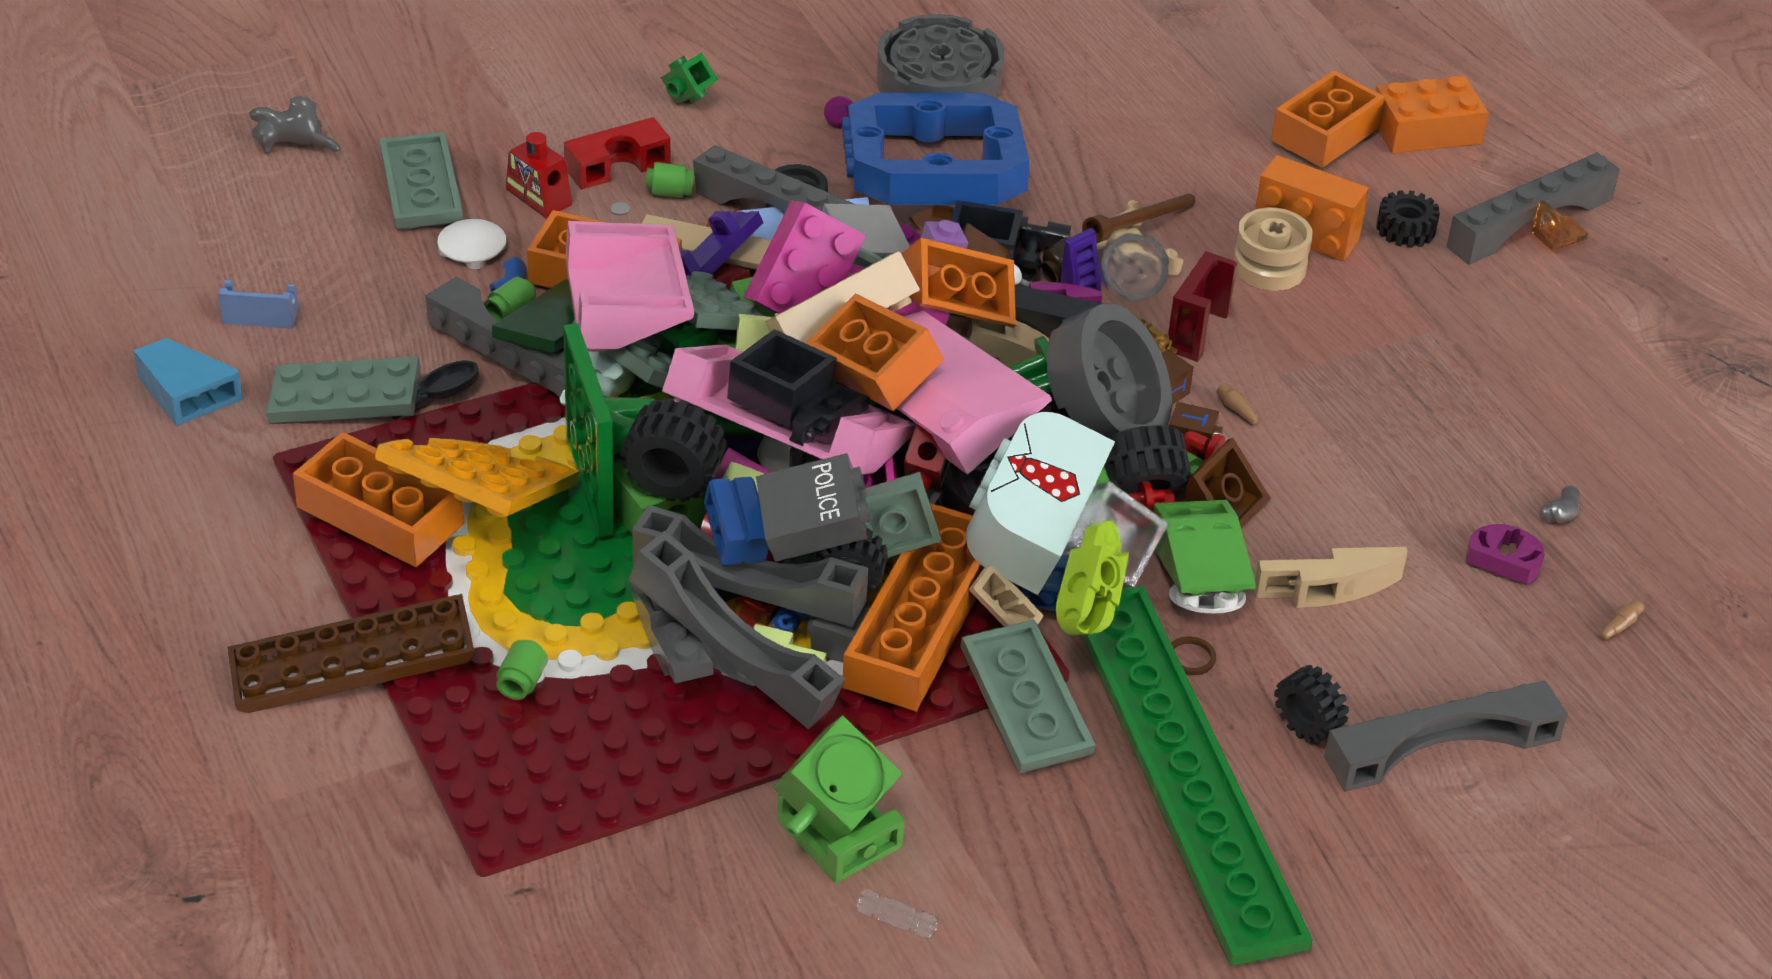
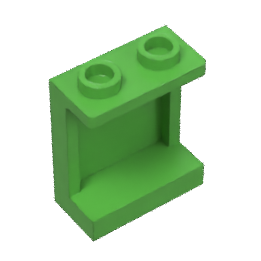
M778 794L777 821L786 830V825L798 811ZM874 806L853 831L832 844L811 824L807 826L799 837L793 838L837 884L903 847L905 819L895 809L883 815Z

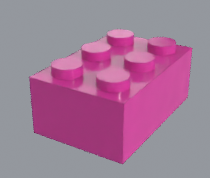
M791 200L743 298L774 314L784 312L844 280L866 235L805 202Z

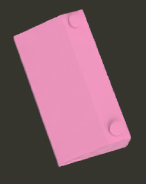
M568 221L566 266L575 322L579 324L587 350L591 352H604L607 349H619L694 318V307L673 225Z
M922 310L903 316L929 330L944 360L896 409L931 433L945 458L966 474H969L1001 445L1004 438L1009 439L1017 431L1024 419L1038 413L1052 401L1049 394Z
M726 344L676 348L662 390L667 394L675 396V402H680V400L688 401L690 406L696 407L697 405L821 459L848 453L853 468L860 466L863 475L875 473L913 436L916 423L869 404L868 410L860 415L841 417L838 428L835 431L826 434V436L816 434L811 443H804V446L789 441L792 436L793 426L788 428L784 425H779L773 420L727 399L730 362L741 354L742 351Z

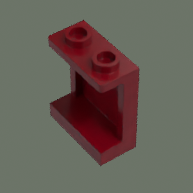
M1205 251L1173 296L1168 335L1169 340L1172 341L1171 346L1177 349L1176 355L1198 362L1204 352L1209 314L1221 318H1227L1229 315L1237 269L1236 261Z

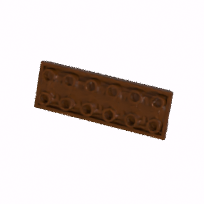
M462 594L227 647L235 706L237 710L245 713H252L465 664L475 656Z

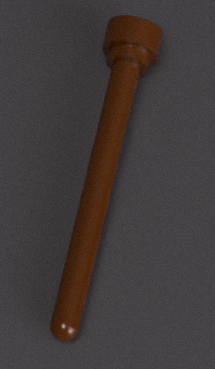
M1190 193L1111 218L1104 215H1095L1084 220L1082 232L1092 228L1096 231L1097 243L1108 240L1115 230L1190 207L1195 203V196Z

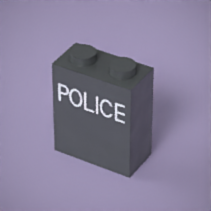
M848 453L756 476L765 540L775 562L867 539L865 523L871 521V515L866 498L860 499L859 491L865 490L864 478L860 466L853 468Z

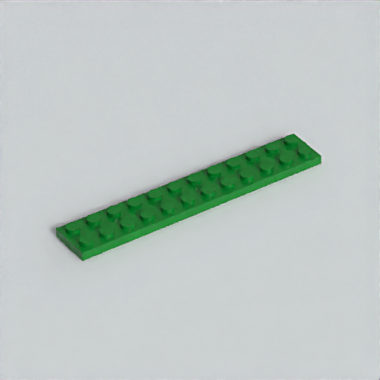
M1144 586L1122 589L1119 606L1115 607L1114 618L1110 626L1101 632L1081 636L1230 966L1311 950L1313 938Z

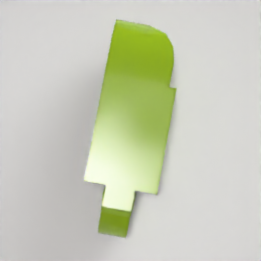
M1112 521L1091 523L1085 529L1081 547L1071 549L1056 602L1057 621L1060 628L1068 635H1084L1103 631L1110 626L1114 618L1115 607L1119 606L1129 552L1120 553L1122 545L1120 533Z

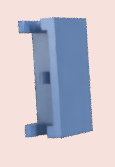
M224 280L225 288H220L218 293L222 324L293 328L299 310L295 284H287L288 292H284L283 295L258 292H235L233 281Z

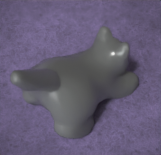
M296 96L290 99V106L287 111L280 112L267 107H258L252 109L249 113L251 119L258 122V125L252 130V136L263 146L266 154L270 153L271 148L276 143L281 142L301 146L316 144L335 152L340 150V146L332 138L322 135V124L316 115V104L306 97Z

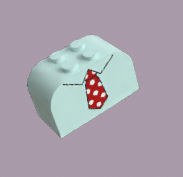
M1053 412L1035 413L1024 419L1011 441L1006 438L1003 439L969 505L975 512L967 527L966 542L975 560L984 568L990 565L1007 580L1038 595L1059 561L1115 441L1068 417Z

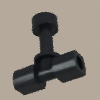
M1022 216L1019 242H1021L1025 250L1019 253L1014 261V264L1022 273V279L1033 281L1039 276L1042 261L1037 255L1038 252L1043 251L1046 247L1053 246L1064 237H1070L1072 225L1048 221V225L1045 227L1029 224V217Z

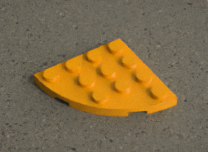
M429 438L428 445H413V442L409 439L390 441L378 445L375 455L376 460L387 464V468L395 473L413 475L420 478V482L425 486L448 490L454 493L453 496L456 499L469 503L476 502L487 507L489 513L500 517H507L575 486L580 473L578 470L536 456L535 461L512 457L511 449L455 439Z

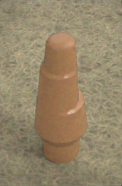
M1223 383L1218 387L1216 393L1223 399L1224 405L1238 413L1250 424L1255 425L1258 423L1259 417L1237 389L1231 388L1227 383Z
M1634 599L1629 604L1622 605L1614 614V619L1600 632V637L1603 640H1608L1634 624L1638 620V615L1645 610L1643 603L1638 599Z

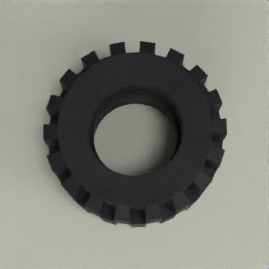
M665 398L663 403L658 399L651 401L649 406L645 405L637 414L623 442L620 455L623 457L621 460L622 466L629 470L627 472L628 477L631 480H636L639 488L643 491L648 490L652 492L651 495L659 498V496H662L667 501L675 502V499H679L682 502L690 501L691 497L697 499L702 496L704 491L706 492L708 482L714 479L726 453L724 451L727 446L726 439L722 438L724 432L721 426H716L714 424L716 420L711 415L704 414V409L697 405L696 407L690 406L688 401L680 400V402H675L673 398Z
M1159 425L1141 426L1127 429L1108 437L1115 441L1104 464L1112 486V490L1107 497L1137 493L1138 483L1149 481L1153 490L1172 489L1173 493L1187 485L1188 478L1192 473L1183 433L1178 431L1177 428Z

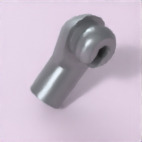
M1566 486L1561 491V498L1553 499L1551 503L1543 504L1540 509L1542 519L1546 523L1554 521L1565 523L1574 520L1579 512V489L1575 486Z

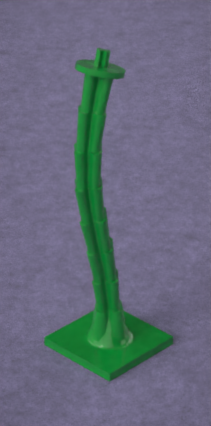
M579 324L563 325L566 440L576 470L580 471L579 479L598 537L613 535V459L620 455L623 442L637 414L645 405L649 406L651 401L655 399L621 398L603 395ZM1044 336L1034 339L1036 356L1008 368L1047 394H1051L1055 402L1047 372L1048 341ZM870 399L869 404L875 406L876 402ZM703 410L704 414L711 415L716 420L714 423L716 426H721L724 432L723 436L763 439L764 434L708 410Z

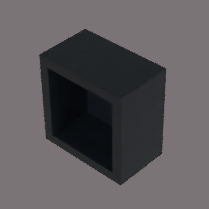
M956 200L950 221L959 223L962 230L967 223L1007 248L1009 259L1015 261L1020 240L1023 211Z
M774 329L731 360L727 399L742 405L748 410L763 415L779 425L791 428L794 425L792 422L797 415L799 406L834 386L837 358Z

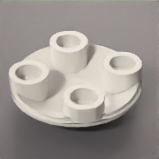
M466 219L454 222L445 227L438 236L439 254L443 257L465 263L470 269L483 268L487 260L494 258L506 248V235L498 225L481 219Z
M1175 584L1169 590V597L1175 604L1199 613L1217 614L1234 611L1242 607L1246 601V595L1243 591L1233 594L1223 591L1205 592L1199 596L1180 593Z

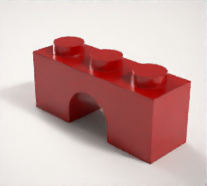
M651 117L564 141V160L566 161L567 172L580 190L611 182V164L616 162L631 163L641 173L646 172L647 168L654 169L655 162L671 164V138L657 120Z

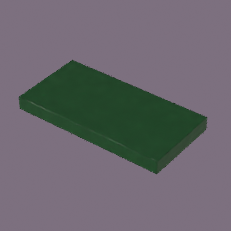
M569 279L563 280L493 324L492 337L553 354L563 348V325H570L575 319Z

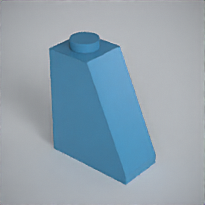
M168 338L133 350L139 380L176 426L243 400L239 372L234 367Z

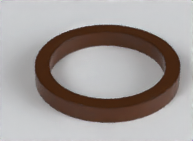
M1185 636L1171 643L1174 649L1183 644H1195L1204 648L1210 655V661L1202 667L1190 668L1182 665L1186 675H1201L1213 668L1216 653L1212 645L1198 637Z

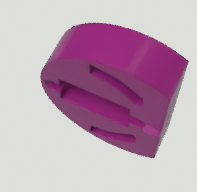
M1492 524L1477 529L1471 535L1466 553V561L1471 565L1495 573L1494 576L1496 577L1501 575L1527 585L1539 576L1545 553L1539 540L1529 532L1515 526ZM1510 543L1517 544L1515 554L1501 555L1503 544L1508 546Z

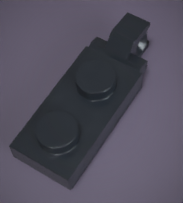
M835 384L798 407L797 415L792 422L794 425L789 441L804 446V443H811L816 434L820 436L830 434L838 428L841 417L860 415L868 410L869 396L841 384Z

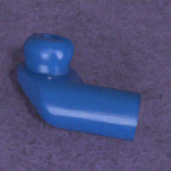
M511 257L506 260L502 268H505L504 278L490 284L491 293L514 277L526 279L527 267L524 261L518 257Z

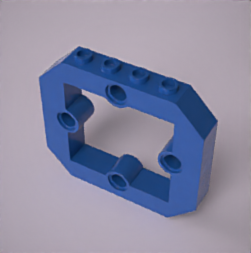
M877 93L848 105V117H842V137L847 178H853L855 191L889 205H955L956 200L985 205H998L1028 191L1029 156L1017 106L983 93ZM912 135L915 139L923 142L940 141L944 136H983L982 160H955L953 156L945 153H930L925 155L922 160L884 159V136Z

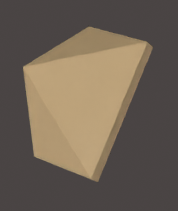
M990 565L983 569L969 588V591L1004 627L1034 619L1038 625L1044 617L1011 581L1003 577Z

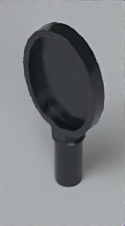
M462 360L445 364L430 372L421 381V389L417 390L414 410L424 407L425 404L434 399L448 398L464 392L479 378L478 365L473 361ZM391 416V417H392L394 420H397L398 418H400V417H402V416Z

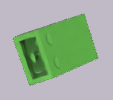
M1227 500L1154 503L1151 545L1180 593L1199 596L1205 592L1223 591L1233 594L1240 593L1242 590L1256 589V582L1239 519Z

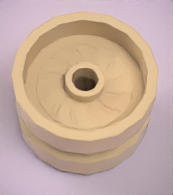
M1260 208L1245 214L1239 221L1237 244L1234 253V261L1237 262V276L1245 283L1264 290H1285L1300 284L1306 276L1308 254L1310 253L1312 242V228L1308 221L1297 213L1281 208Z

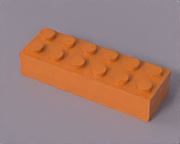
M932 503L930 505L942 542L900 554L845 651L843 660V678L845 682L842 688L914 711L918 710L977 599L969 591V588L984 569L972 556L966 542V531L972 515Z

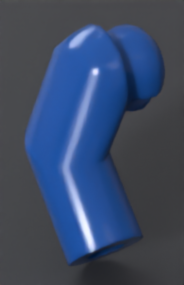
M780 607L772 619L771 627L794 633L800 623L809 620L811 615Z

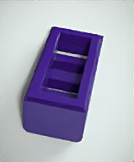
M1090 228L1065 240L1061 283L1080 285L1101 291L1096 231Z

